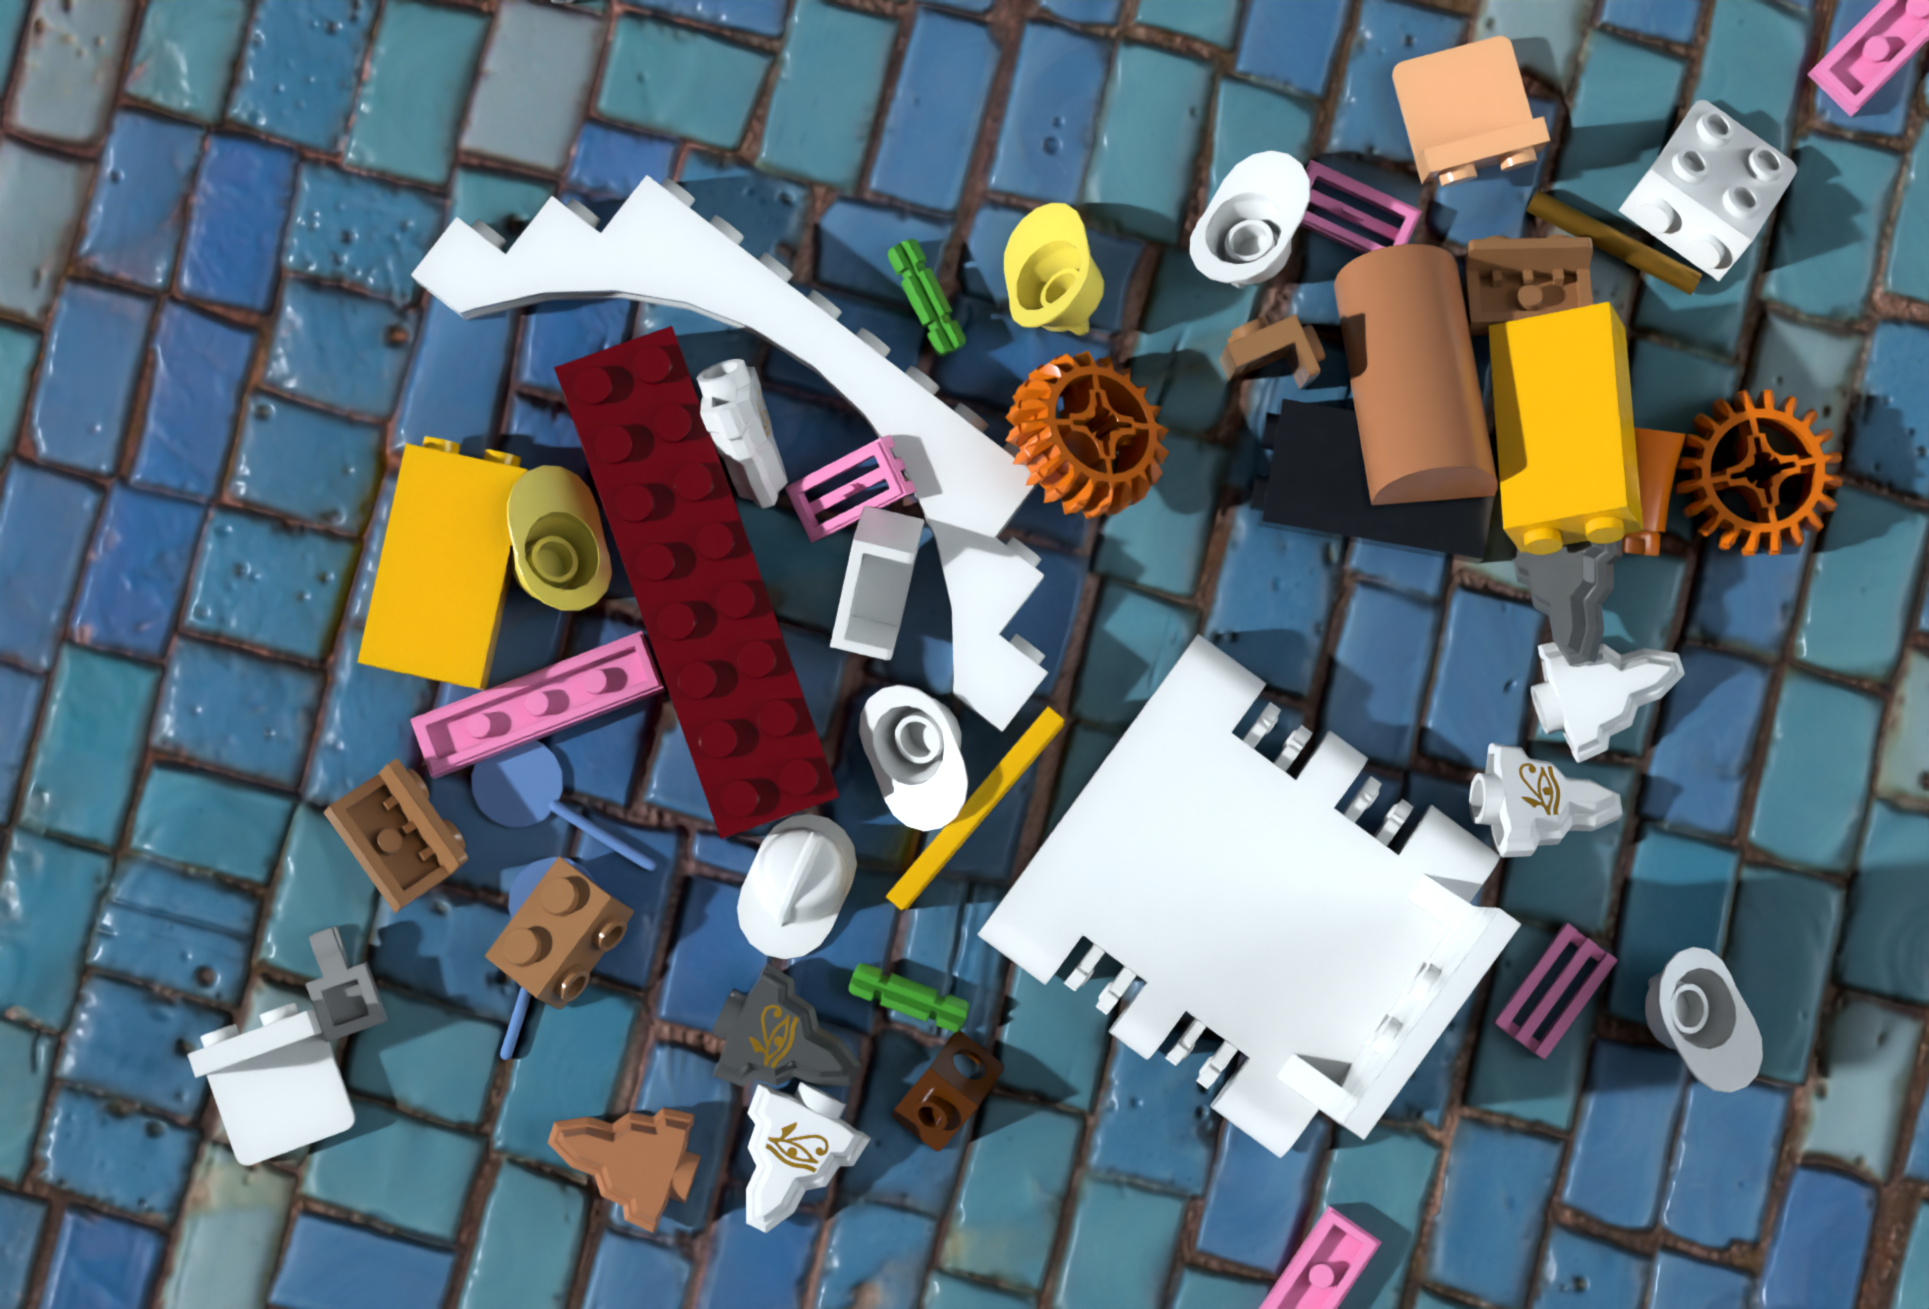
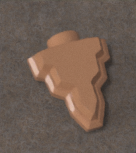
M663 1107L655 1116L629 1112L614 1123L591 1116L555 1121L547 1142L570 1167L595 1176L601 1196L623 1206L624 1219L652 1233L656 1232L660 1224L661 1215L670 1199L682 1204L686 1203L701 1160V1155L687 1151L690 1129L694 1124L695 1114Z

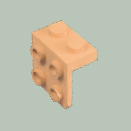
M1495 36L1402 61L1392 71V80L1421 184L1440 180L1441 187L1454 186L1477 178L1476 170L1500 164L1501 171L1521 168L1536 162V154L1540 153L1550 141L1544 116L1536 119L1532 118L1511 41L1505 36Z

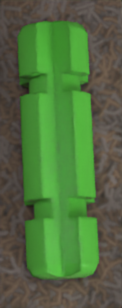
M913 238L893 246L888 251V259L896 275L902 274L904 280L901 281V285L922 327H928L930 332L927 334V337L935 353L941 357L959 350L966 344V337L958 321H952L950 317L952 309L931 267H925L926 257L918 241Z
M859 963L856 966L849 984V992L852 995L868 1001H872L874 997L881 1000L880 1005L925 1022H927L928 1018L936 1020V1026L952 1032H959L963 1028L969 1012V1003L966 1000L950 994L942 997L937 995L938 990L893 973L888 977L882 974V969L866 963Z

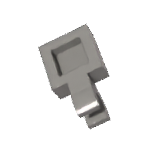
M336 925L310 935L311 947L323 977L307 982L306 987L326 1043L386 1022L388 1018L368 961L352 967L349 966L346 949L338 926Z

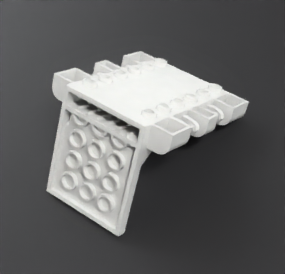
M1197 634L977 935L1044 985L1052 978L1082 936L1086 937L1092 944L1074 967L1064 984L1073 991H1076L1080 986H1084L1093 974L1094 966L1105 952L1124 965L1115 979L1106 985L1098 997L1099 1001L1095 1007L1106 1015L1136 976L1143 979L1144 983L1108 1032L1146 1060L1156 1052L1185 1011L1193 1017L1165 1056L1172 1064L1176 1066L1180 1061L1187 1058L1195 1046V1041L1206 1027L1219 1035L1224 1041L1214 1055L1210 1056L1203 1064L1196 1081L1208 1089L1238 1050L1246 1055L1210 1107L1279 1158L1284 1156L1292 1147L1318 1110L1365 1140L1521 925V923L1500 908L1478 907L1470 904L1473 897L1497 865L1501 856L1433 805L1427 807L1397 850L1394 852L1389 849L1387 845L1405 822L1413 806L1403 799L1398 804H1394L1383 818V823L1374 836L1359 827L1355 822L1363 811L1369 808L1379 795L1382 783L1370 776L1342 813L1334 807L1356 779L1368 758L1332 731H1327L1294 778L1291 777L1286 771L1313 733L1301 725L1297 730H1293L1282 745V751L1273 763L1254 748L1278 721L1281 709L1271 702L1261 712L1242 740L1231 733L1256 700L1266 683L1200 634Z

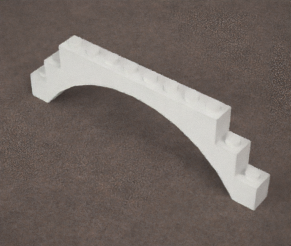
M646 175L601 233L595 229L601 220L580 202L571 198L565 206L551 196L506 254L501 249L507 241L477 218L471 227L458 217L453 220L411 276L418 284L466 321L480 316L555 300L625 299L690 310L754 334L814 371L868 422L878 438L891 435L895 446L890 448L895 459L901 457L906 469L902 471L908 481L912 480L917 490L914 492L915 497L933 534L939 553L952 610L953 696L1001 734L1048 674L1045 669L1039 666L1045 655L1018 634H1015L1010 642L1000 635L1044 578V574L1036 569V566L1042 559L1031 549L1014 537L1006 545L997 539L1039 485L1025 486L1031 473L1026 465L1012 464L1016 454L1020 452L1019 447L1007 442L1002 448L983 434L989 425L980 416L962 403H959L953 411L934 396L940 387L932 379L912 365H910L905 373L885 358L891 349L880 339L864 328H861L856 335L836 321L842 312L832 302L815 290H812L807 297L787 283L793 274L785 266L765 252L757 260L739 246L744 236L718 215H714L710 222L706 221L690 208L695 198L668 177L661 184H658Z

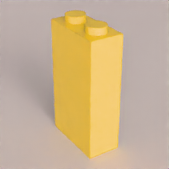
M1604 302L1489 325L1503 529L1521 553L1528 552L1535 555H1546L1561 550L1563 545L1584 541L1597 544L1613 543L1621 540L1625 534L1643 531L1626 329L1611 303Z
M424 436L422 446L405 444L357 663L485 691L487 690L512 576L511 555L513 545L507 521V502L513 485L529 470L520 468L521 457L513 454L485 449L482 460L459 455L461 446L459 443Z

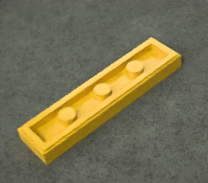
M1047 706L965 802L958 816L942 829L885 896L900 910H907L1062 729L1065 725L1062 717Z

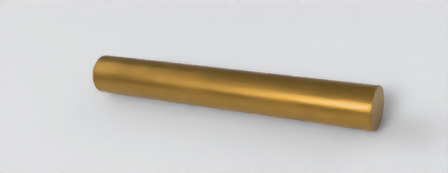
M1538 189L1526 210L1530 214L1575 237H1590L1593 246L1690 296L1702 276V273Z

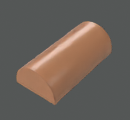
M1402 244L1380 248L1355 258L1337 274L1334 290L1371 505L1495 496L1498 488L1455 257L1447 250L1432 245Z

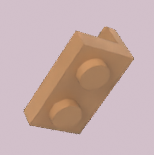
M1557 234L1546 238L1490 236L1485 239L1470 240L1463 270L1466 315L1470 336H1489V325L1593 305L1589 269L1593 254L1592 239L1590 237H1570Z
M1295 314L1272 325H1269L1266 317L1263 316L1231 331L1232 336L1227 339L1228 344H1226L1219 358L1229 382L1285 357L1299 390L1312 385L1321 373L1319 361L1325 359V354L1312 325L1310 324L1302 328Z
M397 758L388 763L377 775L329 805L323 812L395 914L454 875L469 860L464 851V839L457 827L451 821L441 819L428 801L429 791L422 778L413 769H406Z
M559 856L484 957L535 998L561 1010L568 1002L576 999L584 991L589 982V973L603 954L612 950L622 940L627 930V922L632 917L634 910L610 895L570 862Z

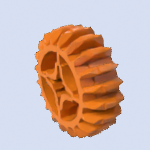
M1089 351L1082 354L1077 353L1073 357L1066 353L1063 356H1056L1045 366L1043 364L1038 366L1028 375L1029 378L1017 388L1016 393L1012 396L1016 404L1010 408L1009 413L1005 417L1015 426L1009 431L1005 441L1020 448V452L1016 454L1012 464L1026 465L1031 473L1025 486L1040 484L1045 489L1044 503L1055 502L1060 498L1065 515L1077 513L1081 510L1087 520L1092 517H1099L1103 513L1108 517L1112 514L1117 515L1128 508L1130 504L1133 506L1144 499L1150 487L1156 484L1159 477L1163 474L1159 466L1164 463L1165 458L1169 454L1168 450L1160 444L1165 439L1169 429L1157 424L1154 419L1158 416L1162 406L1149 405L1144 397L1149 385L1136 387L1130 382L1131 367L1115 372L1110 356L1098 358L1094 361ZM1059 397H1063L1064 409L1060 412V419H1057V401ZM1115 451H1118V467L1116 473L1113 474L1111 462L1116 459Z
M1768 389L1760 392L1756 408H1754L1748 391L1743 390L1734 395V410L1723 398L1711 404L1716 422L1703 413L1696 415L1692 423L1703 438L1693 434H1686L1683 448L1693 453L1694 457H1680L1676 470L1679 472L1691 473V480H1685L1674 485L1675 494L1684 495L1693 492L1696 502L1682 509L1684 517H1693L1702 511L1707 519L1699 526L1697 533L1701 537H1706L1713 533L1717 527L1721 528L1723 531L1718 539V548L1723 551L1729 550L1736 542L1737 537L1741 536L1740 549L1745 557H1751L1756 554L1760 538L1768 556L1780 554L1782 547L1781 536L1792 548L1804 544L1803 533L1799 525L1812 533L1819 532L1824 525L1813 509L1829 513L1834 511L1837 503L1831 497L1823 494L1822 490L1837 489L1842 486L1843 482L1842 477L1825 473L1826 466L1834 465L1842 460L1840 452L1832 451L1823 454L1820 444L1829 441L1833 437L1831 429L1821 430L1815 435L1810 431L1809 427L1818 417V413L1814 409L1806 411L1798 419L1793 417L1797 407V398L1793 396L1786 397L1779 405L1778 410H1774L1775 397L1773 391ZM1758 425L1770 427L1783 434L1794 445L1799 456L1797 454L1790 456L1775 453L1767 442L1766 434L1759 433ZM1738 426L1740 441L1736 442L1737 458L1734 465L1722 471L1711 473V460L1718 442L1728 430ZM1755 458L1760 460L1758 467L1766 464L1768 469L1784 468V470L1778 471L1770 475V478L1762 481L1760 488L1755 487L1757 480L1750 483L1747 477L1730 478L1754 465ZM1804 474L1803 488L1799 500L1784 518L1777 521L1775 506L1780 504L1779 487L1781 482L1792 476ZM1715 491H1735L1741 494L1747 501L1750 513H1756L1758 523L1747 521L1733 514L1723 505Z

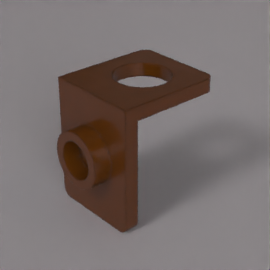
M954 1032L929 1068L895 1107L892 1117L933 1150L941 1151L979 1107L1004 1070V1065L963 1032ZM962 1054L974 1060L981 1070V1079L972 1080L962 1075L954 1065L953 1056Z

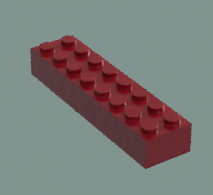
M669 326L554 367L720 839L725 840L840 799L837 785L712 436L706 430L701 417V402L673 327Z

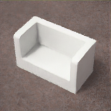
M864 505L852 542L830 647L883 660L892 659L902 623L924 519Z

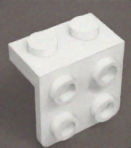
M1698 100L1691 107L1656 161L1631 191L1618 211L1719 282L1753 242L1795 176L1797 168L1791 159L1742 126L1725 112L1706 100Z
M295 1002L259 1015L263 1027L241 1035L236 1024L200 1036L204 1048L187 1054L195 1078L207 1075L234 1155L242 1165H253L350 1129L355 1123L356 1116L330 1042L326 1043L314 1009L299 1013Z

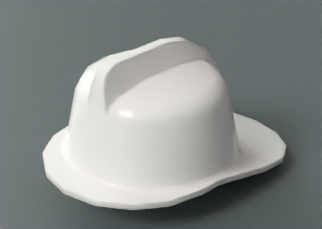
M1271 150L1253 154L1235 165L1223 180L1190 237V255L1197 270L1211 280L1231 283L1233 286L1243 289L1246 285L1259 284L1275 277L1284 268L1291 254L1292 237L1301 223L1311 199L1310 179L1299 161L1287 153Z
M900 684L882 688L867 700L860 714L859 735L883 798L893 815L906 826L922 831L943 828L958 816L966 801L968 788L965 762L960 752L962 734L958 720L947 706L935 698H931L918 688Z
M804 814L791 816L774 826L762 842L741 888L737 911L740 928L749 943L765 955L781 959L804 956L819 947L832 930L853 884L857 867L854 845L843 828L829 818L818 815Z
M1690 947L1677 952L1665 964L1661 973L1652 976L1648 980L1649 990L1645 998L1644 1012L1649 1029L1657 1040L1668 1048L1677 1050L1685 1066L1697 1081L1713 1091L1731 1093L1747 1087L1758 1075L1763 1059L1762 1037L1754 1017L1736 988L1733 978L1722 959L1708 949Z

